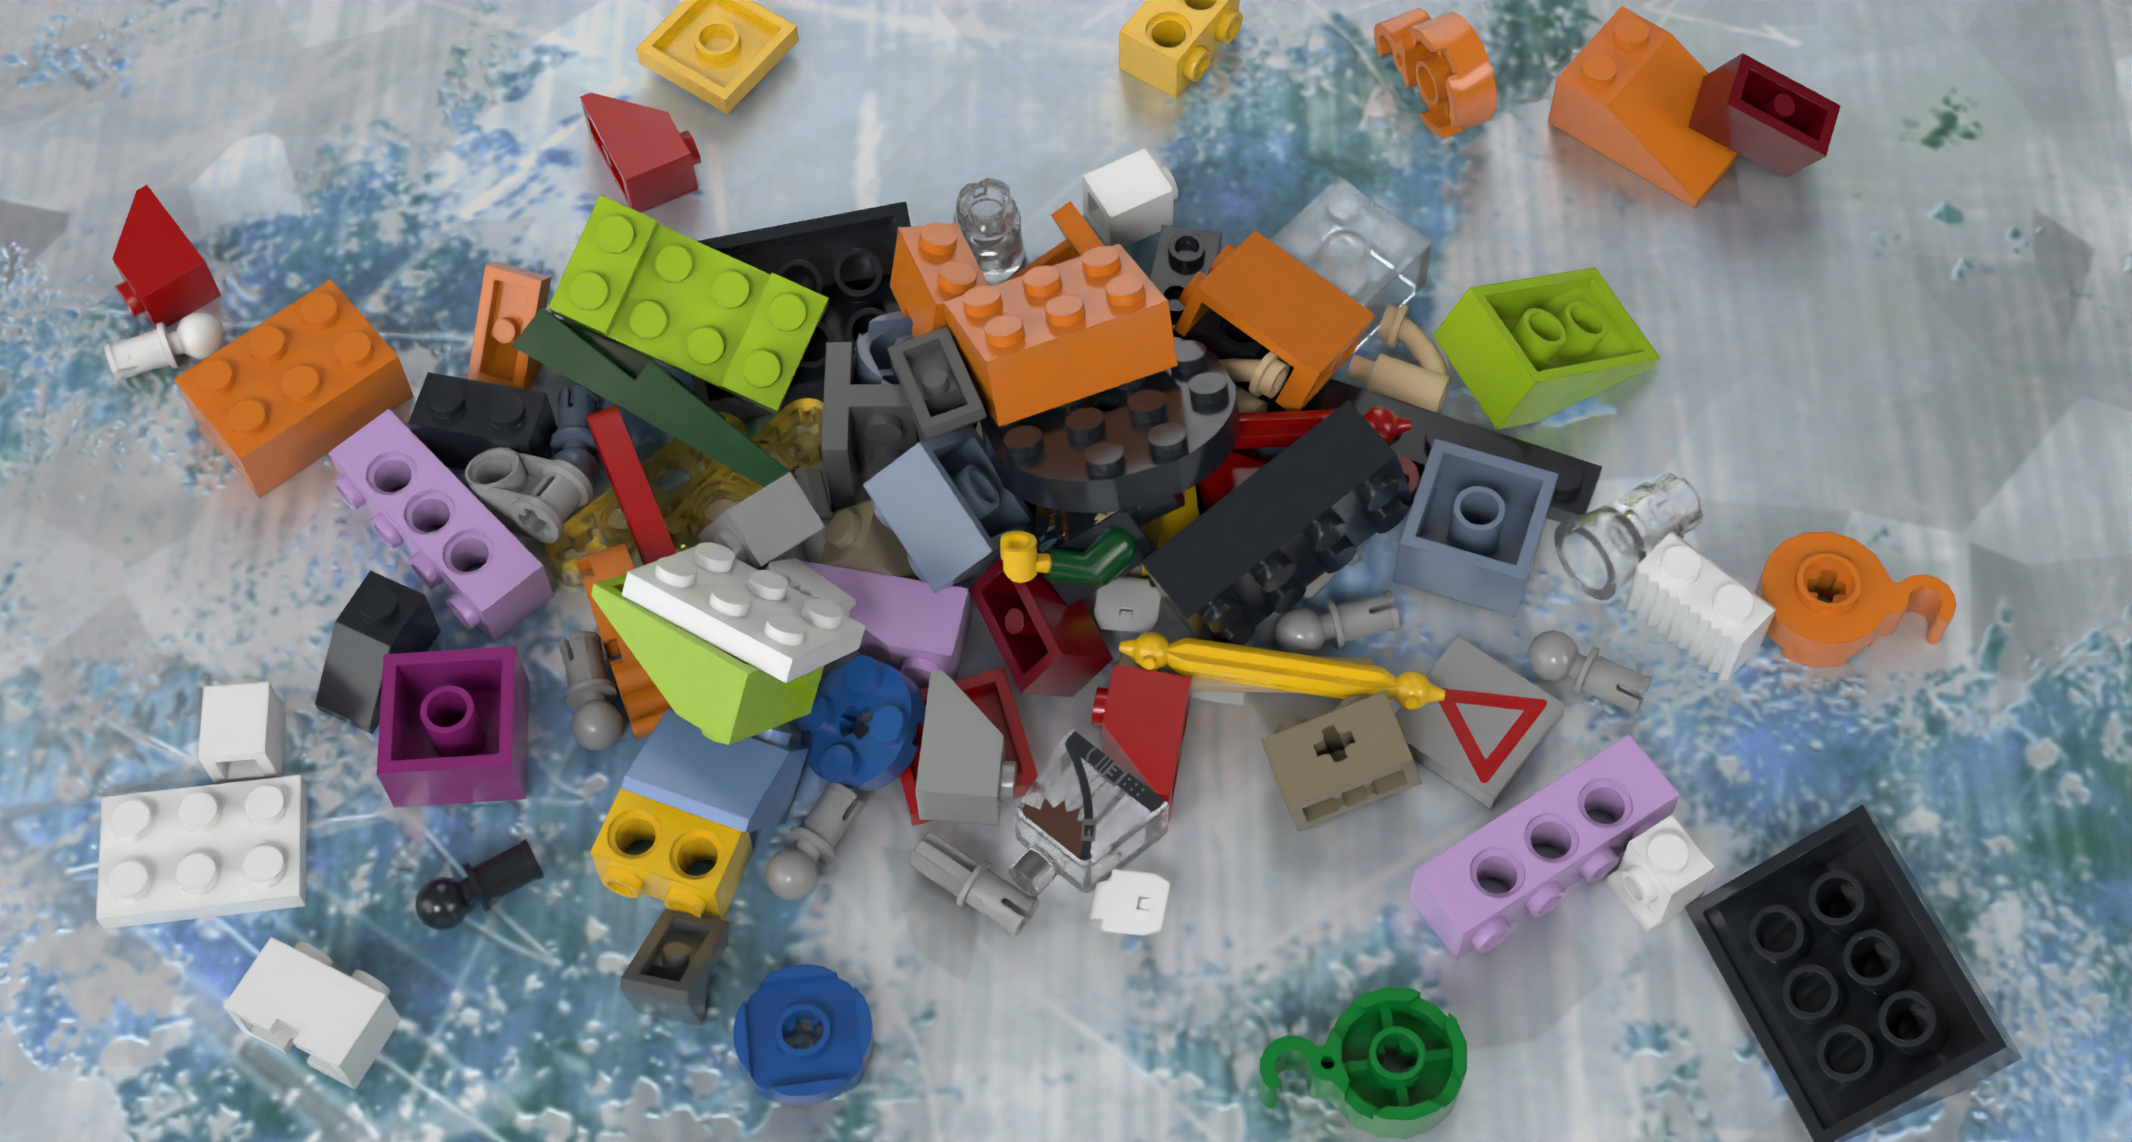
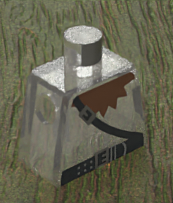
M1071 729L1064 736L1017 806L1014 814L1015 836L1027 850L1009 867L1008 872L1019 887L1034 897H1038L1058 875H1061L1079 891L1084 893L1091 892L1095 889L1098 882L1106 881L1111 877L1112 869H1122L1168 832L1169 803L1075 730Z

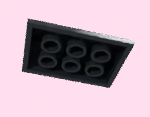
M906 201L698 240V242L770 275L775 273L829 298L826 311L813 333L779 413L824 404L826 342H852L853 354H855L858 336L860 333L863 336L868 332L870 321L880 315L901 311L890 288L898 228L911 227ZM691 376L694 392L726 417V421L729 423L775 414Z
M1864 805L1859 806L1684 907L1814 1142H1844L1957 1094L2022 1059V1056L1882 822Z

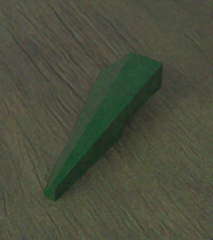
M541 307L512 345V347L763 487L791 472L766 453L754 440L742 434L727 422L726 417L653 358L571 321L562 319Z

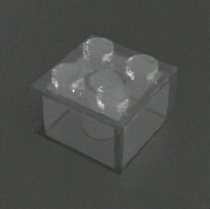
M1340 176L1270 239L1271 242L1375 314L1355 351L1379 329L1389 304L1400 308L1402 304L1405 305L1426 285L1433 243Z

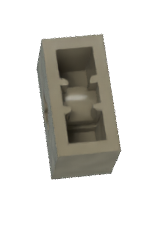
M1386 691L1375 695L1363 693L1351 696L1339 703L1336 710L1311 720L1308 718L1290 720L1280 725L1273 735L1261 739L1285 805L1298 832L1422 784L1414 759ZM1344 749L1347 758L1334 762L1332 754Z

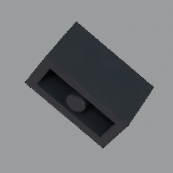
M428 372L408 422L411 432L446 467L465 470L469 462L478 454L497 447L510 448L516 452L550 459L553 452L550 446V439L552 434L557 431V424L547 393Z

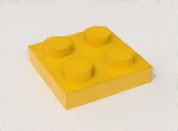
M683 0L636 47L640 64L728 115L797 44L799 36L795 24L752 0Z

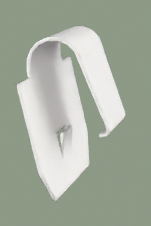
M1120 576L1097 590L1094 617L1100 629L1134 633L1150 632L1158 622L1161 594L1157 587H1150V579Z
M1112 869L1111 880L1098 882L1095 886L1089 922L1093 925L1101 926V931L1145 936L1161 931L1171 883L1156 873Z

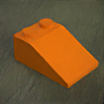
M1623 6L1615 12L1556 79L1548 123L1693 208L1699 205L1740 156V154L1688 127L1703 77L1709 73L1671 33Z

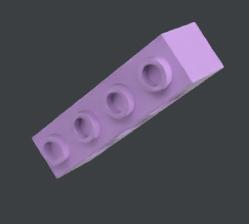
M387 409L328 452L338 473V477L332 483L342 499L354 511L363 506L373 516L369 520L371 526L390 549L394 550L401 545L410 554L411 557L407 561L416 576L430 590L439 585L450 596L446 600L447 605L468 630L478 625L493 642H496L554 597L541 562L390 409ZM406 486L399 491L391 492L393 489L397 487ZM444 524L439 530L427 532L436 525ZM484 564L478 570L472 572H464L467 568H469L472 565Z
M1628 734L1415 869L1408 898L1456 960L1474 948L1479 953H1485L1501 943L1512 931L1510 925L1528 913H1531L1534 918H1538L1555 908L1565 898V889L1582 878L1588 883H1593L1610 872L1619 862L1620 857L1618 855L1626 850L1629 841L1673 814L1680 794L1632 736ZM1590 810L1604 811L1614 819L1615 823L1601 824L1595 822L1586 812ZM1537 844L1552 845L1561 852L1562 857L1557 859L1545 858L1539 855L1532 846ZM1484 878H1495L1506 884L1510 891L1502 894L1490 893L1483 889L1478 881Z

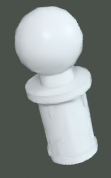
M192 312L182 318L175 331L168 332L165 324L160 322L156 324L157 329L129 339L104 344V350L116 381L119 382L140 373L168 365L172 369L179 368L177 355L185 353L187 356L196 359H205L222 348L225 341V330L221 322L214 315L205 312Z

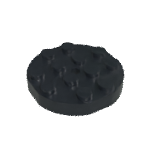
M1174 337L1178 366L1000 427L983 405L986 418L981 420L980 424L986 454L1003 487L1024 501L1037 506L1066 512L1103 513L1121 511L1182 493L1207 478L1221 466L1234 449L1240 432V414L1236 385L1217 356L1206 349L1203 343Z

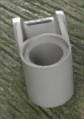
M497 447L488 449L474 457L465 469V478L473 495L510 532L532 537L543 543L552 544L558 541L563 534V523L576 507L587 505L594 493L589 479L571 463L560 459L550 460L516 452L510 448Z

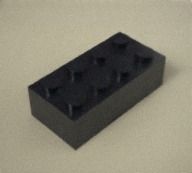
M1348 400L1151 553L1141 563L1167 605L1194 638L1245 645L1253 636L1255 627L1274 612L1283 613L1295 606L1304 596L1306 587L1325 572L1331 574L1345 567L1355 556L1357 547L1376 532L1383 534L1396 527L1406 516L1408 507L1413 504V498L1397 454Z

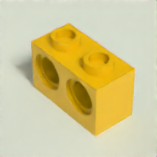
M1146 0L1119 31V69L1177 98L1190 81L1197 82L1202 78L1210 64L1211 56L1222 43L1226 45L1231 43L1237 35L1243 20V15L1239 12L1240 0Z
M620 787L592 846L590 855L602 884L618 895L627 898H638L641 893L662 900L664 905L670 910L693 914V916L699 918L704 914L723 921L754 850L749 832L745 833ZM649 840L654 842L651 848L642 854L629 855L625 853L626 849L636 841ZM709 860L716 863L713 869L706 874L699 876L686 874L687 869L698 861Z

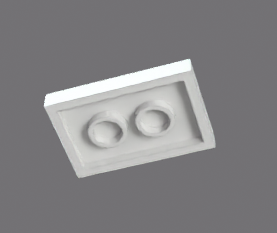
M710 542L700 543L695 547L628 571L621 595L785 683L858 650L866 627L860 622L844 615L843 609L836 603L826 599L811 598L790 587L788 580L780 574L767 570H757L736 559L735 553L731 549Z
M293 775L102 797L96 920L103 929L306 906L307 785L302 776Z

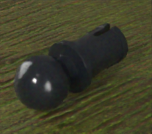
M525 839L520 844L473 867L470 866L469 862L462 864L468 876L462 880L456 881L453 878L439 877L428 881L421 887L416 896L415 908L417 916L423 924L435 930L444 931L455 928L465 919L469 912V905L480 900L484 911L487 912L491 910L490 902L536 879L544 878V874Z

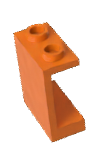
M1255 230L1237 248L1231 243L1227 244L1212 263L1208 275L1199 271L1190 280L1179 298V302L1185 306V309L1174 330L1185 336L1211 308L1294 367L1275 402L1287 411H1301L1350 359L1374 319L1375 314Z

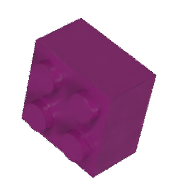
M516 646L383 654L377 776L394 808L526 799L530 682Z

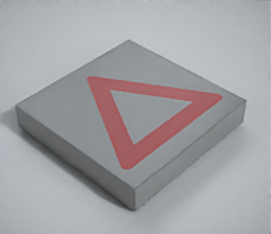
M1457 635L1425 675L1430 683L1445 690L1444 700L1427 703L1422 708L1416 710L1400 707L1395 715L1414 759L1492 809L1563 717L1567 705Z

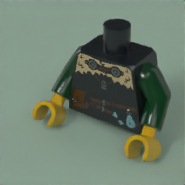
M1182 492L1121 511L1103 513L1066 512L1037 506L1035 536L1024 531L1007 532L1001 536L1000 553L1003 560V571L1010 580L1018 583L1032 580L1037 575V572L1043 573L1045 580H1049L1067 606L1141 565V561L1157 550L1158 518L1185 506L1184 494Z

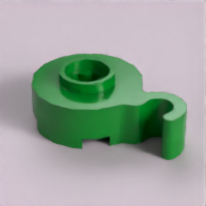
M1383 987L1355 998L1351 1002V1007L1337 1019L1334 1028L1329 1033L1327 1042L1322 1046L1315 1045L1312 1041L1301 1036H1284L1270 1043L1260 1058L1257 1091L1264 1106L1267 1108L1276 1107L1281 1085L1278 1074L1285 1070H1295L1305 1078L1308 1090L1314 1097L1331 1102L1353 1126L1381 1138L1407 1139L1432 1130L1451 1113L1467 1072V1042L1457 1019L1450 1012L1447 1017L1435 1004L1420 998L1421 992L1412 988ZM1386 1053H1396L1400 1063H1411L1412 1067H1406L1404 1073H1393L1381 1065H1383Z

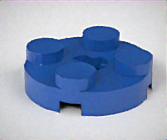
M867 655L856 656L849 662L836 667L819 682L811 713L795 719L796 725L801 729V745L809 748L806 761L820 778L829 782L839 783L847 788H856L861 791L880 789L896 780L913 761L919 747L912 744L917 732V723L924 725L925 705L919 688L907 674ZM871 712V720L865 722V725L869 726V731L861 738L853 733L855 722L862 713L867 714Z
M808 964L779 969L759 982L760 989L751 995L746 1004L744 1000L737 1011L733 1028L734 1046L743 1072L755 1085L758 1093L768 1100L803 1106L829 1101L842 1092L853 1090L859 1085L864 1076V1068L871 1057L874 1045L871 1013L864 996L855 986L854 990L848 982L839 979L836 972L823 966ZM812 1020L813 1030L820 1026L823 1028L821 1039L813 1041L811 1048L798 1049L795 1043L789 1046L785 1042V1035H791L796 1032L798 1021Z

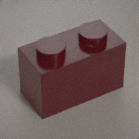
M1742 53L1703 77L1688 127L1786 178L1826 157L1841 105Z
M1000 557L969 588V592L1021 694L1073 697L1113 660L1083 600L1080 599L1067 606L1049 580H1045L1043 573L1037 572V575L1027 582H1013L1004 573L1003 560Z

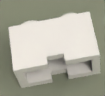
M270 937L223 1007L241 1031L285 1054L289 1052L294 1044L297 1048L311 1054L306 1061L309 1066L356 1089L401 1021L387 997L390 993L389 988L375 977L361 970H355L350 977L332 968V959L318 948L306 942L298 941L293 948Z

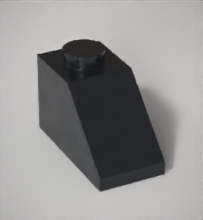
M370 570L335 621L315 701L318 710L370 734L374 733L380 723L383 654L428 652L441 632L425 594Z

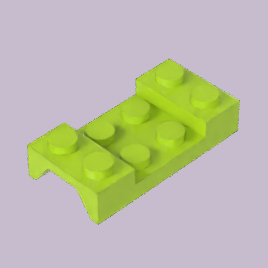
M600 194L548 308L557 316L778 415L813 333L826 311L829 298L775 273L770 275L662 226L656 219Z

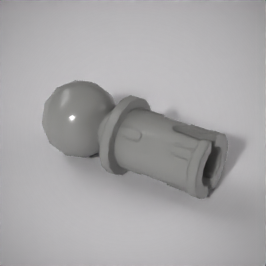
M1390 590L1384 591L1382 594L1335 605L1333 599L1325 601L1326 614L1318 615L1307 608H1294L1284 613L1277 622L1275 639L1284 652L1311 656L1328 639H1333L1335 648L1341 650L1345 648V642L1388 631H1399V617L1397 608H1391L1395 601Z
M1547 631L1534 638L1529 645L1527 658L1529 666L1536 676L1550 682L1563 681L1569 677L1576 680L1573 694L1579 696L1582 691H1585L1629 711L1634 716L1637 714L1644 698L1620 688L1619 685L1644 695L1652 681L1651 676H1644L1599 656L1600 648L1595 646L1592 647L1587 657L1579 654L1578 647L1573 639L1563 632Z
M591 631L575 632L568 635L569 640L563 638L559 643L568 679V689L564 695L567 706L577 710L572 718L571 730L576 742L587 750L602 751L612 747L622 734V717L618 709L610 704L615 699L617 691L615 684L608 680L606 675L600 636Z
M829 782L801 825L793 826L787 833L788 838L795 847L778 851L769 860L765 873L766 883L771 893L784 901H794L805 898L815 889L818 878L816 862L819 861L825 864L833 862L836 857L834 848L848 826L864 807L862 800L856 799L857 795L853 791L839 783Z

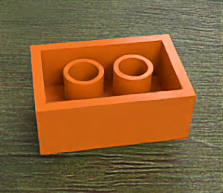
M1120 243L1113 246L1094 247L1087 250L1080 257L1053 266H1037L1026 271L1023 276L993 286H977L969 289L962 296L943 302L949 332L981 402L999 427L1178 366L1168 300Z
M331 279L174 378L193 418L259 498L326 455L387 409L393 411L414 397L398 355Z

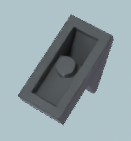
M947 326L887 348L892 366L909 403L921 441L972 425L986 418L984 407Z
M664 909L622 975L621 992L639 1013L701 1026L705 1017L707 981L728 946L730 922L703 916L699 918L693 916V914Z

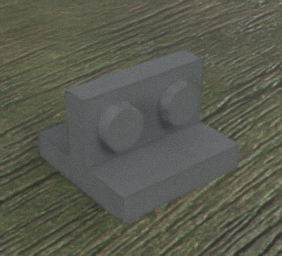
M826 342L821 451L831 507L834 512L858 504L860 473H879L921 441L901 384L856 385L852 342Z

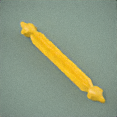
M1146 632L1137 639L1120 641L1119 652L1133 658L1141 668L1151 671L1168 665L1179 674L1344 700L1357 694L1367 693L1375 695L1386 691L1389 700L1394 699L1399 706L1408 710H1416L1422 708L1427 703L1441 701L1445 698V690L1430 683L1428 678L1418 671H1406L1397 677L1382 666L1190 637L1169 643L1167 638L1158 632Z

